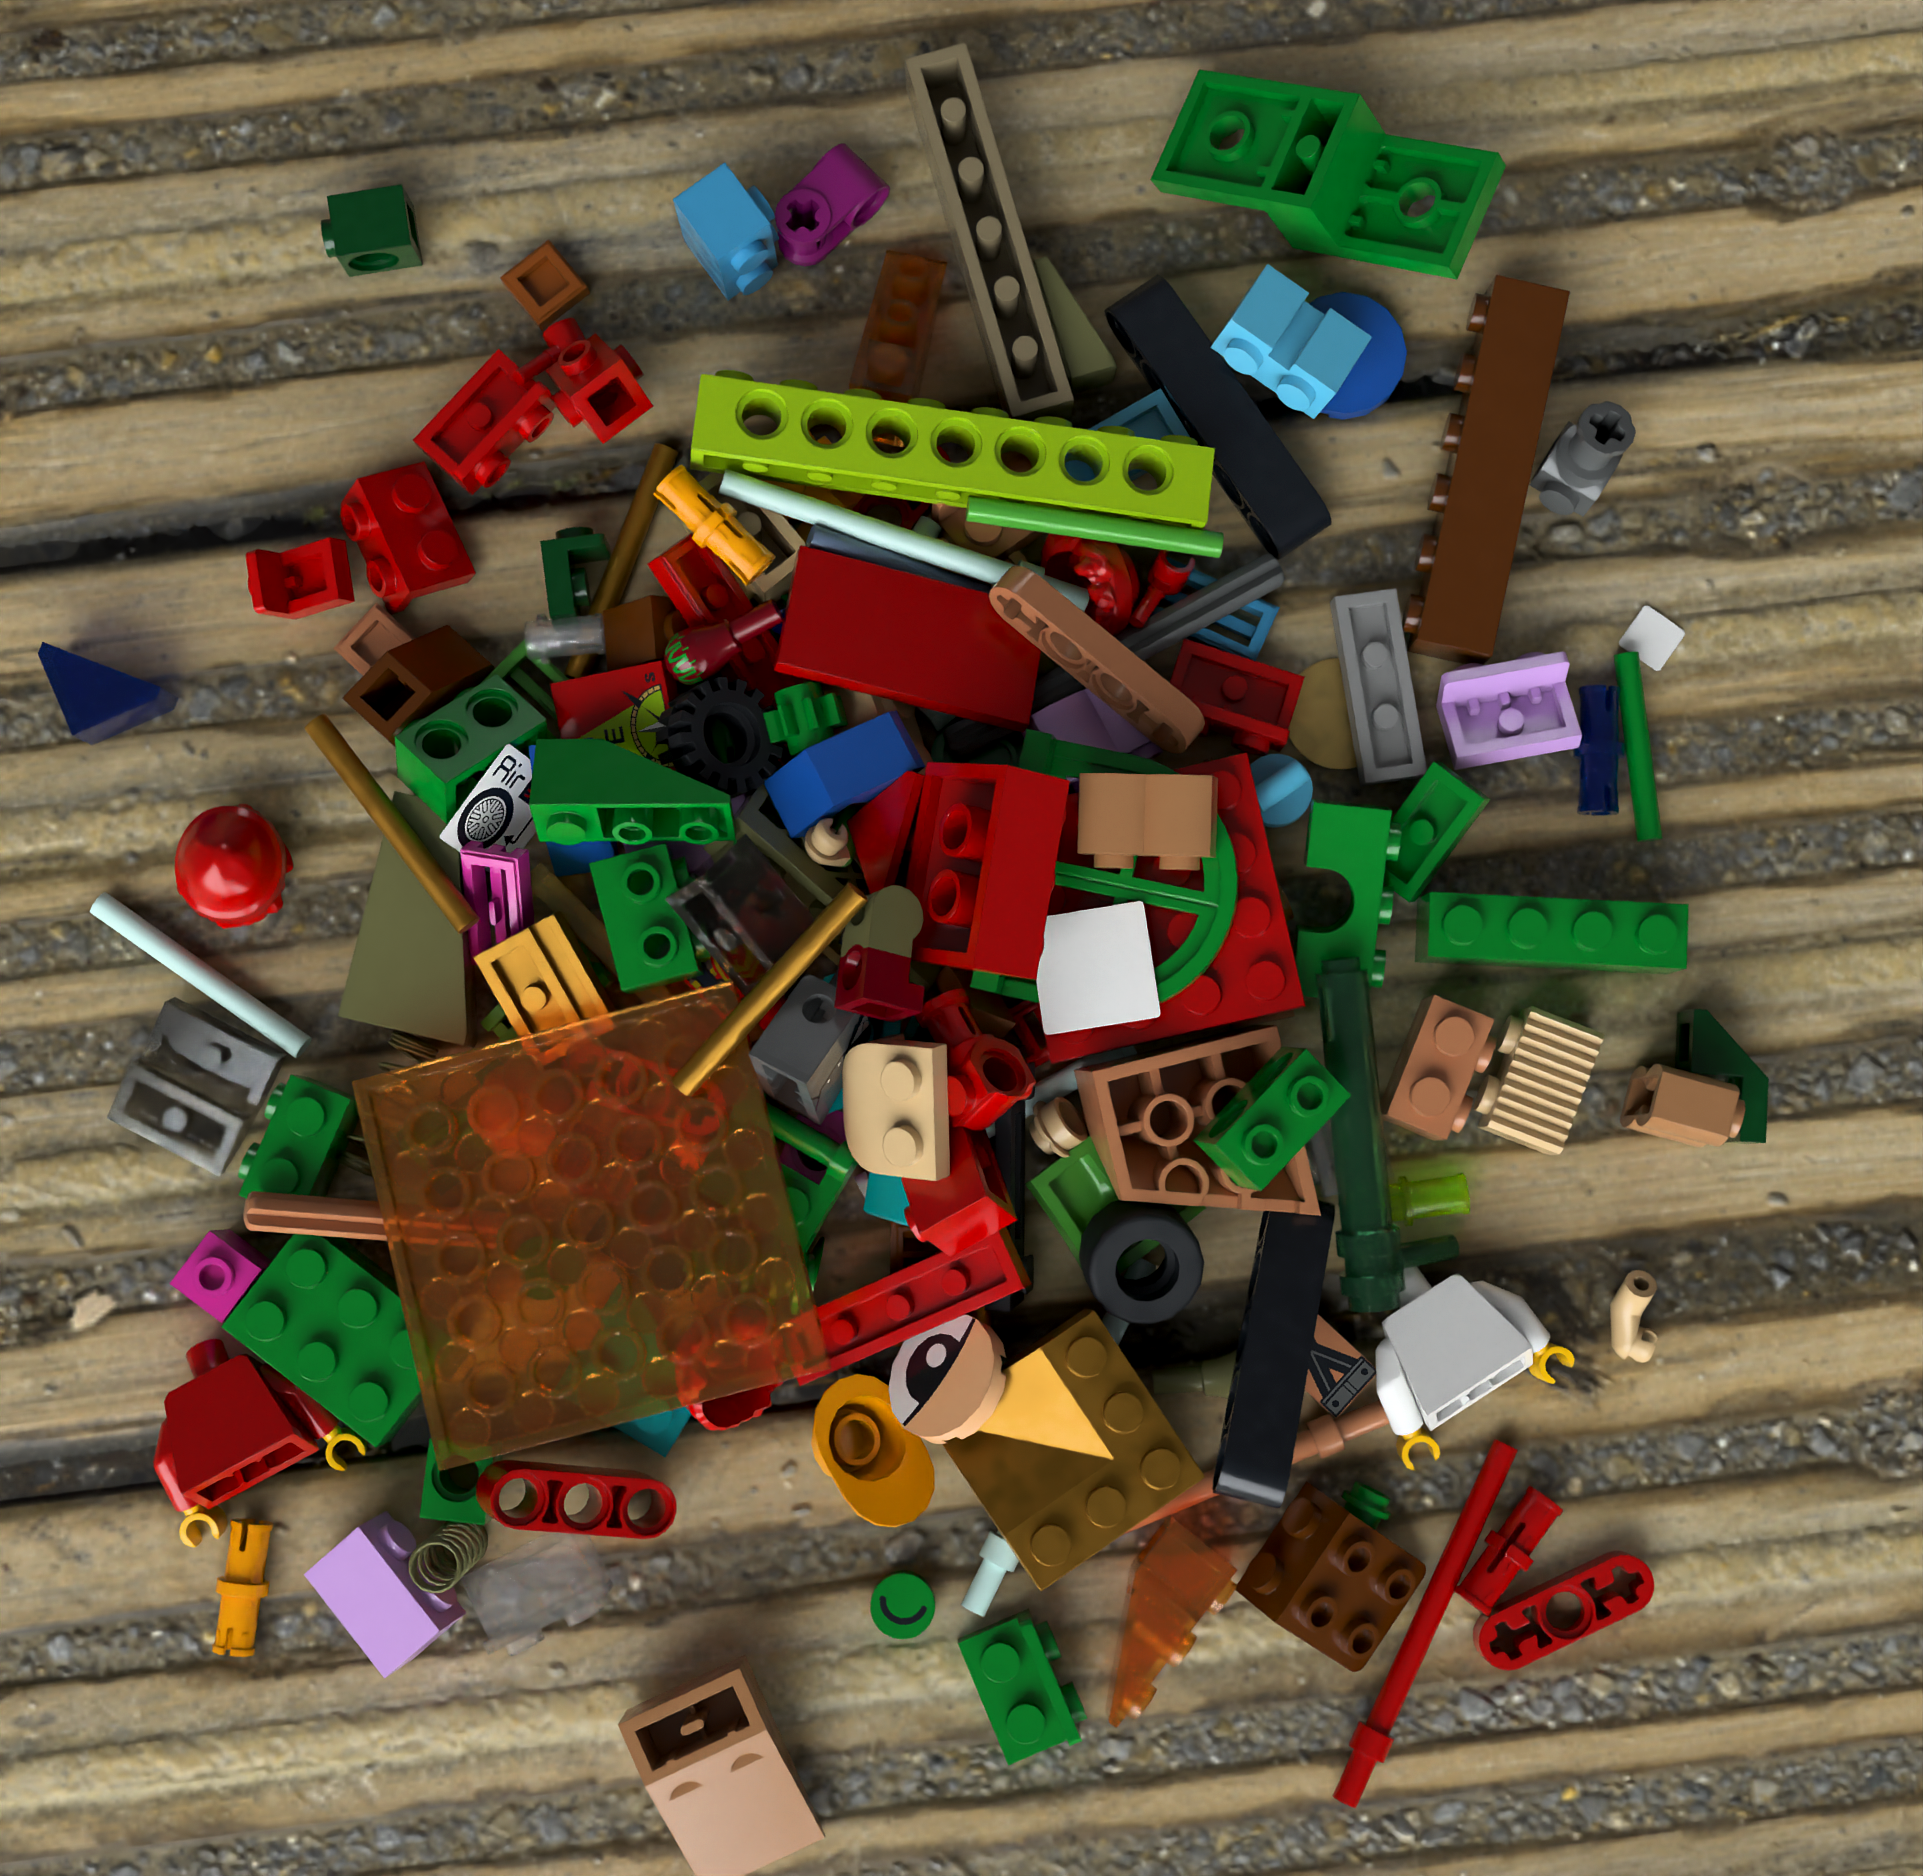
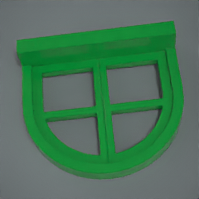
M1030 729L1026 730L1018 768L1066 780L1068 777L1079 779L1080 773L1179 774L1167 766L1147 758L1057 740L1053 734ZM1218 813L1216 858L1201 857L1204 870V892L1135 878L1134 873L1138 856H1134V868L1121 869L1120 874L1056 861L1055 885L1115 897L1113 905L1128 903V900L1134 902L1141 901L1143 904L1199 915L1194 928L1181 947L1169 959L1154 968L1159 1004L1181 993L1207 970L1224 945L1232 926L1238 899L1237 861L1232 842ZM973 971L970 985L972 988L1039 1003L1036 980Z

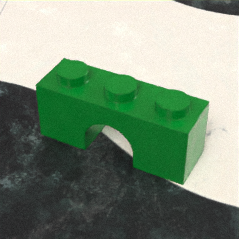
M1311 799L1303 862L1306 867L1333 870L1345 877L1350 886L1351 899L1345 914L1333 924L1323 927L1296 925L1293 952L1303 996L1369 1003L1371 987L1382 988L1386 950L1375 949L1378 924H1390L1394 897V887L1383 886L1386 860L1397 861L1402 827L1401 823L1391 822L1392 810L1388 807Z

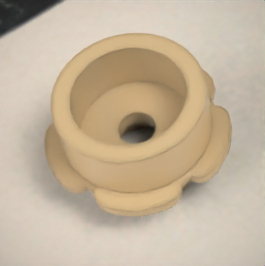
M1058 1096L1047 1104L1039 1101L1034 1105L1033 1113L1035 1117L1034 1121L1029 1124V1130L1033 1140L1044 1153L1048 1155L1056 1153L1063 1158H1067L1070 1156L1068 1152L1087 1139L1088 1132L1084 1120L1067 1099Z

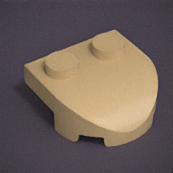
M893 1034L851 1048L843 1061L842 1090L845 1136L848 1148L855 1161L865 1170L880 1175L938 1181L950 1176L947 1044L904 1040V1034Z

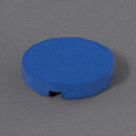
M1347 292L1320 296L1309 304L1324 315L1332 308L1372 336L1338 392L1320 413L1329 414L1328 417L1341 420L1367 415L1388 400L1403 376L1407 350L1402 328L1387 308L1368 296Z

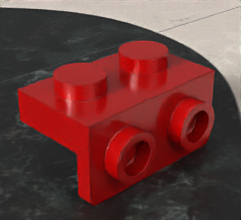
M500 349L485 362L413 439L418 448L472 496L481 486L489 488L499 481L510 466L511 460L508 457L524 440L533 442L540 437L554 418L552 410L556 406L550 398L552 396L550 390L541 381L535 382L533 379L524 385H519L514 380L513 372L520 367Z
M425 461L357 478L342 500L340 515L344 531L349 539L357 542L367 564L366 574L373 593L383 599L391 615L403 612L413 598L466 584L476 574Z
M1183 639L1169 683L1189 698L1202 713L1205 725L1199 733V737H1206L1208 730L1233 737L1231 746L1238 750L1258 756H1266L1269 749L1280 752L1287 743L1290 733L1288 729L1305 676Z

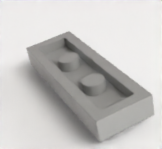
M1394 588L1336 596L1330 601V608L1360 787L1422 778L1427 771L1397 590Z

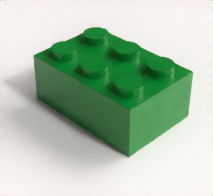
M293 1234L221 1326L375 1448L394 1438L471 1338L342 1237Z

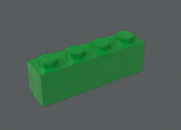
M1429 892L1417 899L1415 962L1670 974L1687 969L1689 904Z

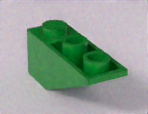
M536 739L529 807L539 842L576 845L581 842L620 841L629 845H640L648 841H686L692 844L704 845L714 841H736V827L730 795L604 739Z

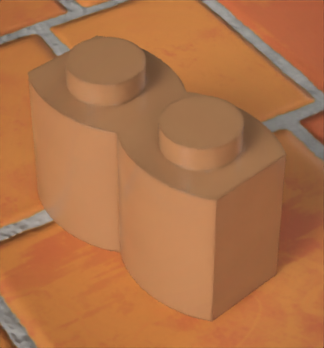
M1080 773L1077 853L1094 855V868L1133 869L1134 856H1160L1159 869L1199 870L1200 857L1216 858L1218 778L1212 775Z
M1654 1064L1651 1068L1640 1066L1630 1077L1620 1123L1624 1128L1698 1148L1706 1144L1719 1147L1729 1137L1735 1138L1738 1134L1745 1114V1102L1738 1099L1740 1091L1735 1084L1662 1064Z

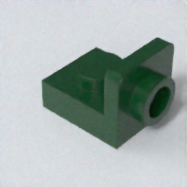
M590 527L562 529L555 533L556 539L540 541L549 616L557 628L583 625L580 607L591 605L586 569H576L575 564L609 560L611 556L610 545L605 535L602 533L594 534L593 529Z

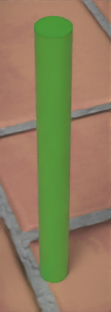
M969 495L965 520L968 522L1220 558L1224 541V534L1222 532Z

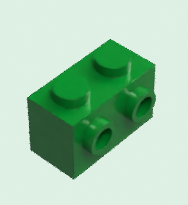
M664 843L589 863L621 991L633 994L704 975L700 959L711 957V952L702 920L698 919L690 922L684 896L695 894L685 856L674 859L672 850Z
M291 1074L287 1084L280 1082L272 1092L265 1109L264 1117L271 1121L261 1144L254 1142L247 1150L240 1165L238 1177L243 1179L244 1183L238 1195L247 1199L249 1193L258 1191L326 1197L340 1165L336 1159L337 1155H340V1150L346 1151L350 1142L346 1135L353 1134L360 1118L357 1111L363 1110L367 1101L310 1077Z

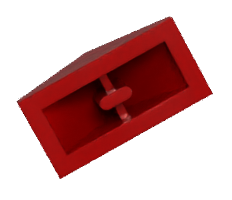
M907 770L846 821L870 894L890 885L906 888L925 775Z

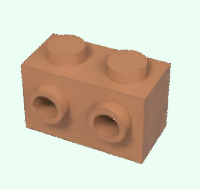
M1437 995L1422 999L1375 1117L1433 1141L1447 1140L1451 1130L1459 1133L1469 1116L1473 1104V1097L1465 1094L1474 1071L1479 1073L1485 1071L1496 1046L1497 1038L1489 1035L1495 1019Z

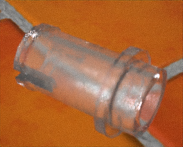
M543 613L538 614L535 621H526L525 643L529 659H541L544 665L550 664L552 657L592 653L606 654L603 613L558 619H547V616Z

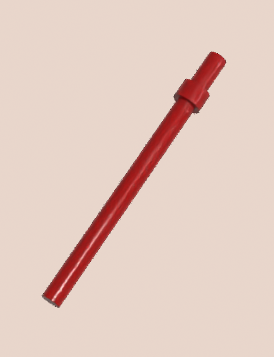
M1494 1439L1370 1714L1366 1722L1359 1720L1348 1744L1353 1748V1751L1332 1796L1352 1808L1357 1807L1377 1761L1384 1763L1395 1740L1389 1734L1518 1452L1517 1449Z

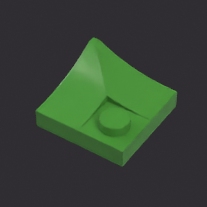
M1088 1135L1085 1141L1068 1152L1070 1154L1069 1157L1063 1158L1060 1156L1025 1183L1067 1244L1080 1268L1079 1252L1081 1237L1095 1214L1110 1202L1119 1200L1090 1135ZM1168 1204L1176 1209L1186 1223L1206 1209L1205 1206ZM1145 1239L1135 1242L1126 1248L1117 1261L1119 1273L1157 1247L1160 1242Z

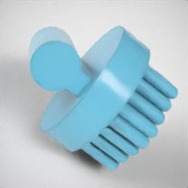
M1270 754L1254 761L1250 766L1264 826L1273 828L1284 827L1297 821L1304 814L1312 799L1313 786L1306 768L1296 759L1283 754Z

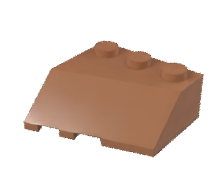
M1251 1025L1074 1070L1088 1133L1119 1200L1321 1216L1305 1145L1262 1191H1256L1238 1186L1193 1141L1282 1047L1277 1025Z

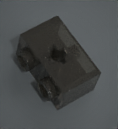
M747 834L711 855L666 898V901L745 997L815 920L806 905L792 892L772 867L768 858L759 851Z

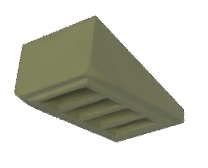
M1047 256L1035 259L1033 264L1072 395L1112 383L1117 370L1114 357Z

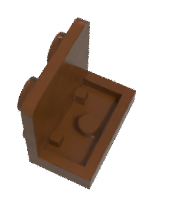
M1306 1481L1293 1502L1285 1510L1283 1517L1258 1554L1252 1559L1246 1572L1234 1589L1273 1622L1348 1670L1357 1672L1367 1664L1426 1574V1566L1416 1557L1364 1523Z

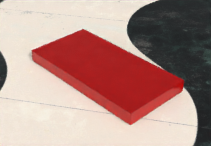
M800 545L795 558L773 671L1024 732L1030 722L1041 650L1008 624L991 605L989 593Z

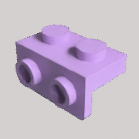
M1530 652L1512 661L1489 665L1469 663L1459 666L1453 671L1446 672L1441 676L1436 708L1455 770L1579 748L1582 732L1565 682L1570 665L1566 652L1550 654Z

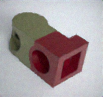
M890 885L867 895L868 902L845 926L834 1008L884 1021L896 1022L922 1013L925 987L908 982L912 942L921 931L924 919L923 909L918 898L910 890L902 886Z

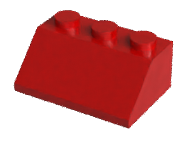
M927 762L906 882V889L910 890L921 904L924 919L921 931L912 942V961L990 974L1037 979L1039 961L1044 950V931L1050 896L1056 879L1055 867L1061 831L1067 814L1066 802L1070 780L1010 765Z

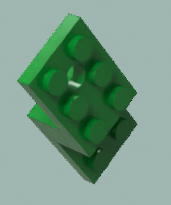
M1199 69L1150 180L1163 193L1265 211L1294 249L1458 279L1506 164L1498 152L1388 135L1382 129L1361 94ZM1239 129H1244L1241 140L1235 146L1226 150H1219L1220 144L1225 137L1236 133ZM1428 195L1435 196L1433 206L1426 213L1417 217L1407 216L1409 208L1414 202Z

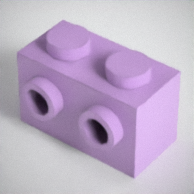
M387 1511L358 1526L304 1574L384 1679L413 1660L466 1614V1611L457 1601L454 1587L442 1593H429L421 1590L412 1581L409 1574V1559L412 1552L416 1549V1541L409 1529L402 1523L394 1520ZM417 1559V1570H418V1572H419L420 1577H421L427 1584H430V1585H432V1586H437V1585H435V1584H432V1583L428 1582V1581L426 1580V1578L421 1574L420 1569H419V1566H418V1559ZM423 1560V1566H424V1568H425V1571L428 1573V1575H429L431 1578H433V1579H436V1580H438V1581H443V1580H440V1579L434 1577V1576L427 1570L426 1565H425L424 1560Z

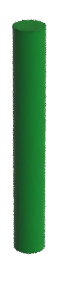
M1639 652L1619 653L1614 655L1613 659L1637 842L1661 840L1663 836Z

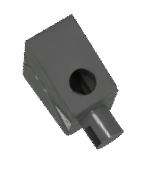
M839 968L829 983L814 975L807 974L803 976L749 1053L763 1092L768 1094V1098L820 1126L842 1089V1067L846 1054L856 1045L868 1042L871 1035L867 1016L834 1008Z

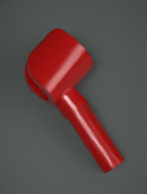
M574 318L562 319L552 324L543 332L542 336L549 348L513 372L514 380L519 385H524L556 363L561 352L570 344L579 340H586Z
M1160 550L1147 575L1148 582L1150 583L1147 593L1129 618L1131 625L1136 628H1142L1160 600L1166 595H1175L1182 590L1194 569V558L1190 559L1186 567L1177 568L1166 559L1170 551Z

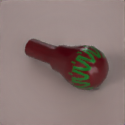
M770 598L731 621L724 618L711 624L691 626L679 630L669 639L665 648L664 660L667 670L674 679L685 685L697 686L707 680L709 681L723 668L731 657L742 650L743 643L784 621L779 607Z

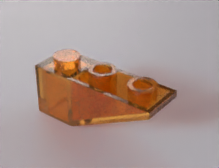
M892 250L886 251L850 378L849 389L870 390L878 393L882 400L907 403L910 399L919 398L948 262ZM883 433L873 438L875 442L906 448L903 441L894 434Z
M1174 1515L1166 1517L1130 1565L1105 1706L1108 1722L1115 1728L1119 1726L1126 1715L1132 1720L1141 1715L1157 1691V1688L1151 1682L1166 1663L1174 1668L1185 1658L1197 1639V1636L1191 1630L1206 1611L1212 1615L1217 1614L1230 1599L1237 1586L1231 1580L1237 1571L1234 1564Z

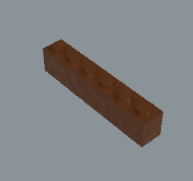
M1496 275L1485 294L1475 293L1466 325L1467 331L1476 332L1471 354L1462 353L1453 385V390L1463 392L1458 414L1449 413L1440 445V450L1450 452L1445 474L1436 473L1428 499L1427 510L1437 512L1432 535L1423 533L1415 559L1414 570L1424 572L1419 595H1409L1402 619L1403 631L1411 633L1407 652L1461 664L1479 663L1482 665L1493 655L1570 295L1568 290Z

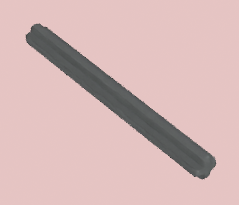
M1264 554L1150 616L1142 628L1132 626L1114 637L1141 660L1145 661L1277 589L1285 580L1283 570L1272 554ZM1061 666L1051 670L1036 679L1031 715L1067 696L1085 690L1086 687ZM963 718L947 727L943 732V737L952 755L957 760H963L1015 730Z

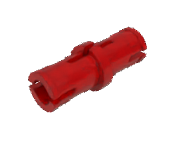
M1528 1486L1525 1490V1495L1497 1533L1491 1530L1486 1536L1484 1542L1488 1544L1487 1548L1459 1586L1457 1585L1454 1590L1456 1594L1487 1617L1518 1571L1521 1569L1527 1572L1534 1562L1529 1557L1555 1519L1558 1516L1560 1517L1563 1509L1531 1486Z

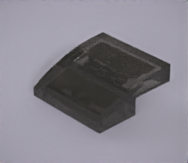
M174 997L165 1001L142 1056L130 1063L107 1119L217 1176H221L225 1173L247 1136L278 1076L287 1054Z

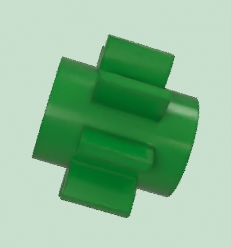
M817 681L797 684L775 692L774 698L778 710L763 713L770 743H776L777 746L787 743L790 757H796L806 748L835 736L834 729L848 725L841 696H836L835 693L824 695L821 682Z

